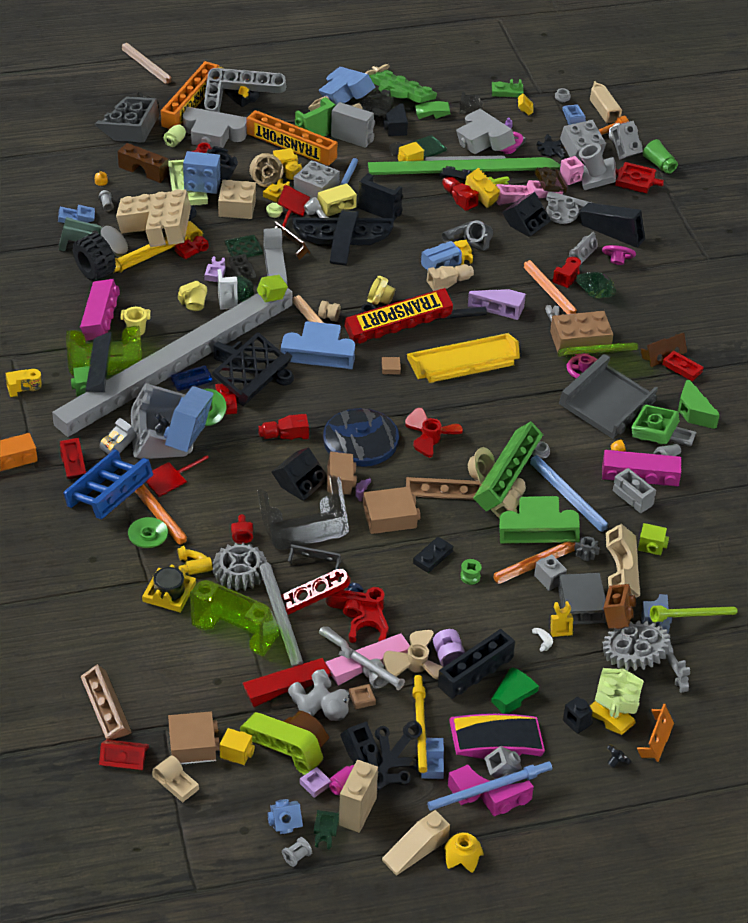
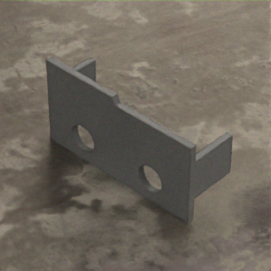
M291 544L289 564H292L294 553L335 561L337 562L335 570L340 568L342 559L338 553Z

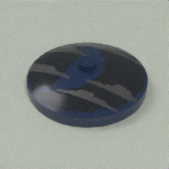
M363 408L349 409L336 414L326 423L323 432V443L329 454L330 452L353 454V462H356V466L359 467L372 466L386 461L395 453L399 441L397 426L388 416L375 410Z

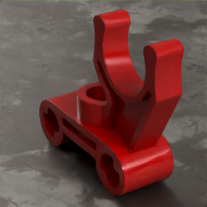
M372 587L366 593L343 589L326 597L328 606L343 609V613L346 616L354 618L351 621L349 633L350 643L356 642L357 631L365 626H371L379 630L381 635L378 638V642L387 638L389 627L382 612L384 609V591L381 588Z

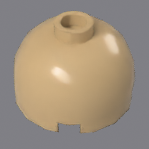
M262 153L252 160L249 172L251 178L258 185L269 187L272 183L275 184L282 178L283 165L276 156Z

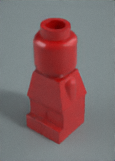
M447 176L443 179L444 189L452 194L456 204L466 211L478 206V191L472 190L470 186L460 183L454 177Z
M306 414L288 415L278 420V424L275 421L264 422L261 426H258L259 437H264V439L277 438L278 435L282 439H309V424Z

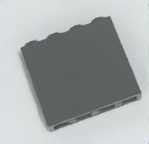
M603 354L562 391L559 404L614 439L618 434L621 435L625 431L628 424L632 425L644 405L654 404L657 399L658 387L655 386L649 392L608 365L610 357Z

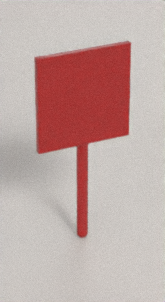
M286 184L277 203L288 209L282 225L284 228L291 211L303 217L305 212L304 205L310 199L309 196Z
M206 455L178 471L167 462L152 470L153 476L146 483L160 497L186 483L187 481L180 473L203 462L209 456Z

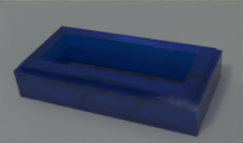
M202 366L171 375V380L177 391H181L192 386L195 387L212 382V376L207 367Z

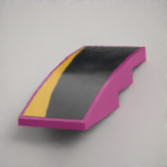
M473 714L451 717L449 719L456 755L485 759L487 755L499 746L515 751L519 756L521 754L541 757L545 752L537 717L517 714Z

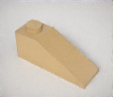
M434 810L419 820L382 858V861L396 876L447 842L449 840L450 824Z

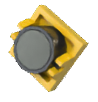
M172 564L170 567L158 568L144 592L142 600L145 603L181 613L196 585V578L187 576L182 567L177 569Z

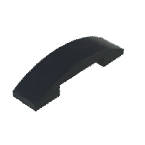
M342 209L334 234L330 256L331 264L347 266L354 228L357 225L359 211Z

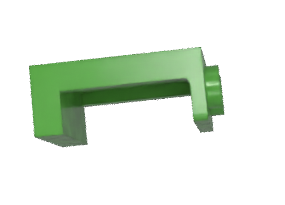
M325 97L321 99L320 107L306 114L296 111L295 126L321 136L330 134L332 109L336 104Z

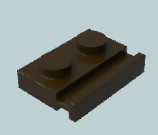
M548 167L536 168L535 174L544 191L559 192L563 190L564 193L567 192L568 186L559 169L553 171Z

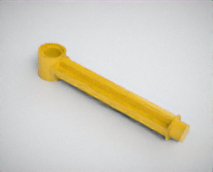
M188 221L185 240L189 239L193 242L196 236H202L203 233L195 224ZM166 236L164 237L166 245L150 247L148 244L122 257L115 258L116 269L113 273L117 271L121 273L123 270L171 249L177 244L169 245Z

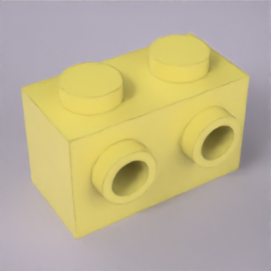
M346 183L318 192L317 199L323 212L329 217L341 213L342 209L350 210L356 208L357 194Z

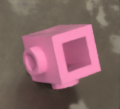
M576 156L561 160L560 173L567 185L582 181L584 164Z

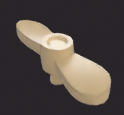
M388 64L382 65L379 68L373 66V70H368L365 74L373 75L376 72L387 70L390 66Z

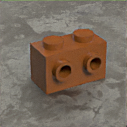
M630 584L609 586L603 607L608 629L629 627L630 619L634 615L633 607H636V597L631 593Z

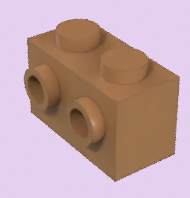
M330 452L327 465V492L350 495L352 487H356L357 476L353 475L356 472V462H353V454Z

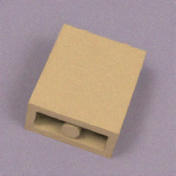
M360 760L356 761L340 793L339 826L360 833L377 799V766Z

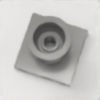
M588 144L579 151V156L585 164L582 176L584 190L616 182L615 159L612 157L603 160L599 144Z

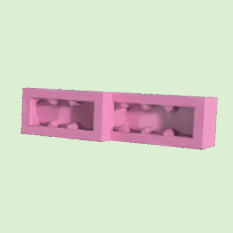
M529 180L527 186L497 184L496 186L500 189V193L496 202L498 205L514 203L533 192L537 194L538 198H546L549 191H544L540 182ZM560 190L559 192L555 193L563 195V190Z
M398 634L358 649L356 652L369 660L380 659L384 665L383 655L386 651L408 653L410 645L402 634ZM340 656L326 661L332 678L338 686L363 672L364 666L352 658Z

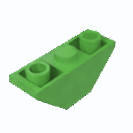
M686 380L680 397L679 413L688 423L712 429L717 428L718 411L714 409L708 399L701 394L690 380Z

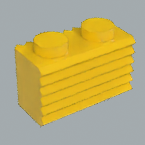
M477 168L466 177L465 185L470 186L472 190L478 191V200L486 208H489L498 201L500 189L491 182L489 177H486L487 175L482 173L480 168Z

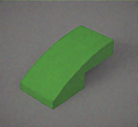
M435 101L415 105L418 119L433 114L438 119L451 114L448 102Z

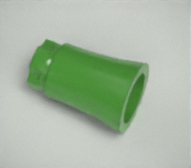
M658 139L648 143L643 150V157L665 173L671 174L678 166V162Z

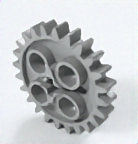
M640 620L636 624L630 621L629 627L622 629L614 628V632L609 631V636L604 637L603 651L607 661H611V665L617 664L618 668L625 666V670H628L630 667L637 670L640 666L644 670L645 665L653 667V662L660 664V659H666V654H670V634L667 633V629L663 630L662 625L656 627L655 622L649 625L648 621L644 622V624H641Z

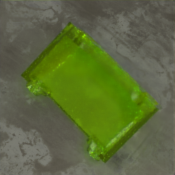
M139 326L125 328L122 332V341L112 342L107 375L119 374L142 360ZM79 330L66 331L68 369L71 375L74 376L73 368L90 366L93 343H86L85 335Z

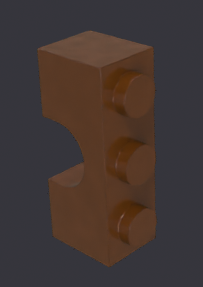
M128 143L118 150L119 168L134 172L141 165L146 172V178L159 183L169 175V162L166 157Z

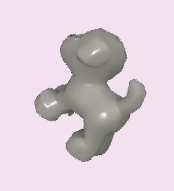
M324 669L316 670L312 674L314 689L306 694L299 682H295L289 687L288 693L292 697L293 702L298 705L299 711H304L314 716L318 710L323 709L325 717L331 721L342 720L348 714L349 692L344 689H338L330 693L327 689L331 687V680Z

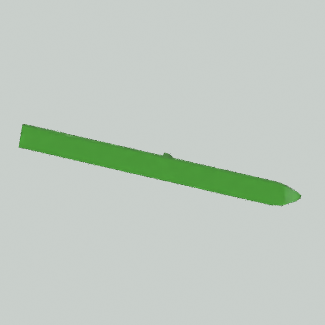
M539 157L368 162L369 174L387 175L441 173V169L446 168V166L455 167V170L458 171L466 169L473 172L480 168L482 172L536 170L537 167L560 170L561 165L551 158Z

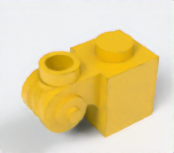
M292 148L273 151V155L283 165V173L286 172V178L294 180V176L302 170L301 164H298L297 154H294Z

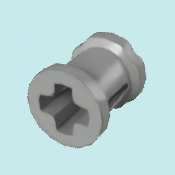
M303 837L298 838L297 843L291 847H285L282 850L285 861L292 867L296 866L297 861L303 857L312 854L310 844Z

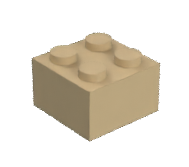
M222 180L218 199L219 217L252 219L256 202V182Z

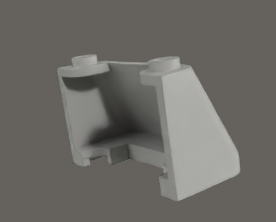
M145 383L131 409V425L137 434L133 439V454L135 458L184 457L192 452L193 444L188 452L166 446L167 438H164L166 428L164 427L160 433L154 429L159 423L155 414L158 412L167 421L171 422L174 410L178 406L181 397H185V394Z

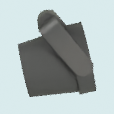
M478 220L466 224L464 240H467L468 244L474 248L483 251L488 249L489 242L493 237L492 227Z

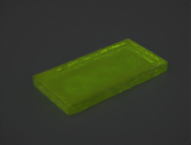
M638 343L567 347L558 350V357L630 352L638 350Z

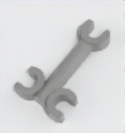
M671 645V649H669L670 654H666V659L678 676V678H675V685L680 686L679 692L689 691L687 676L690 675V668H686L685 660L677 661Z

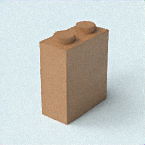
M410 487L364 492L363 508L371 534L417 528V520H420V510L415 507L416 497L415 494L411 493Z

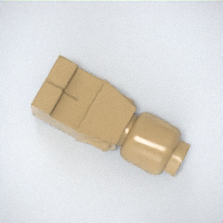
M467 264L459 265L455 268L453 266H441L436 269L434 267L428 268L427 283L433 291L449 288L457 283V281L468 280L474 275V270L472 266Z
M516 478L502 503L491 509L499 519L500 515L505 511H518L516 508L519 505V499L526 490L525 481L521 478Z

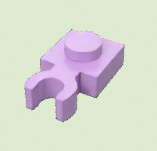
M216 257L212 258V264L207 265L205 280L218 282V269H221L222 278L224 277L225 258H222L219 262L216 261Z

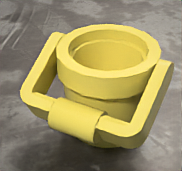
M378 276L370 289L367 302L378 305L379 302L389 305L393 299L395 288L387 284V278Z
M198 281L183 285L179 289L178 300L181 305L186 304V308L189 310H202L207 295V286Z
M130 307L127 310H122L121 320L126 322L128 333L132 336L143 335L146 330V321L150 320L151 311L141 307Z

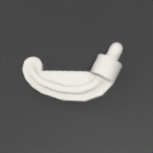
M540 628L532 629V633H538L544 641L541 644L540 651H547L553 644L550 634Z

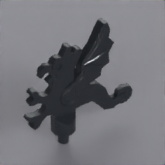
M546 134L544 143L537 142L536 146H540L538 151L544 149L541 152L542 155L552 158L556 154L562 160L564 159L565 152L560 147L562 145L561 140L552 141L551 136Z

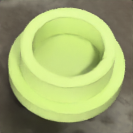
M271 203L266 207V212L270 217L277 218L281 216L283 207L277 203Z

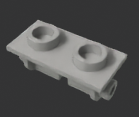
M592 232L589 236H584L577 245L578 247L570 250L569 257L579 258L582 264L598 247L595 233Z

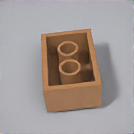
M605 311L552 316L550 332L558 355L611 350L613 332Z

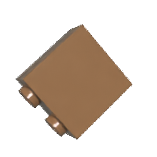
M212 711L168 715L172 756L176 757L181 764L216 761V751L220 750L219 737H214V733H218L217 720L212 718Z

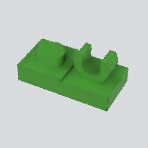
M513 79L510 80V83L492 82V96L519 97L523 94L521 79H519L518 84H513Z

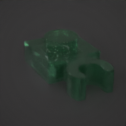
M317 810L314 825V834H317L315 836L316 848L319 847V842L321 841L327 842V849L332 847L331 836L336 837L339 813Z

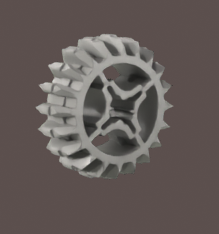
M244 542L241 545L235 543L234 546L227 544L226 549L221 548L220 552L216 553L213 561V574L217 582H220L222 586L227 585L229 590L235 588L237 591L239 588H243L245 591L247 587L253 589L254 584L260 585L261 580H263L260 565L267 562L263 552L259 551L258 547L253 548L252 544L248 546Z

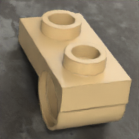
M172 755L153 768V777L182 803L199 790V784L183 771L181 763Z

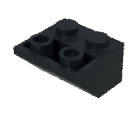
M535 192L520 198L502 212L510 227L528 237L551 221Z
M309 447L296 451L271 471L281 488L302 501L327 481L326 473Z

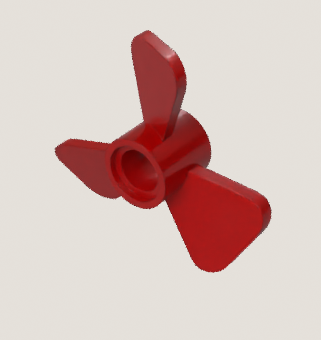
M422 408L415 409L405 420L407 428L422 432V435L414 440L413 447L426 457L433 456V445L439 443L441 434L463 433V428L460 424L441 427L440 421L433 418L428 419Z

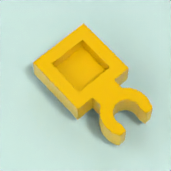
M279 179L277 185L272 183L263 191V197L277 203L285 185L283 184V179Z
M467 240L453 242L462 251L461 265L464 264V260H468L470 264L473 263L472 249Z
M568 601L565 602L566 605L563 609H560L558 602L554 604L557 615H551L552 637L573 635V616L570 613L571 607Z

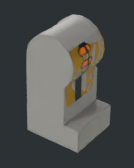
M121 418L115 422L116 427L100 443V449L107 454L114 449L118 450L120 454L137 436L133 427Z

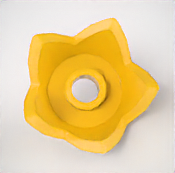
M458 833L452 836L444 846L448 869L461 863L468 871L473 873L478 864L479 856L484 855L480 842L476 837L468 833Z

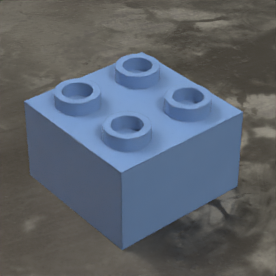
M187 151L183 162L184 190L217 194L220 185V155Z

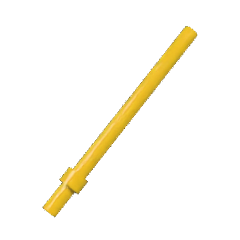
M416 675L414 677L413 698L415 699L416 721L422 726V734L417 738L418 767L420 773H426L427 751L424 698L426 694L422 676Z

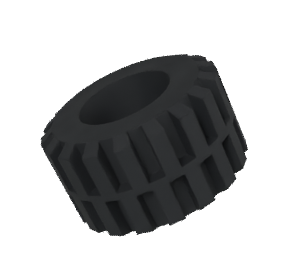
M92 233L75 241L73 244V255L76 264L89 280L96 281L115 271L116 260L108 242L100 234Z

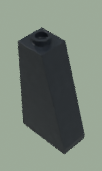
M587 203L580 210L582 226L637 248L646 239L642 212L639 209Z

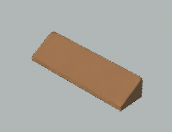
M406 477V487H410L411 493L415 494V497L474 500L473 497L481 486L479 481Z
M98 664L84 673L81 679L106 740H113L132 733L107 672Z

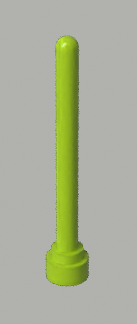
M656 605L650 609V618L653 622H663L668 617L735 615L738 610L736 607L667 609L662 605Z

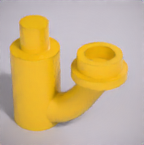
M184 546L178 548L179 559L186 561V565L179 567H182L188 575L213 571L210 557L197 551L185 549ZM187 557L193 558V559H196V560L187 561Z

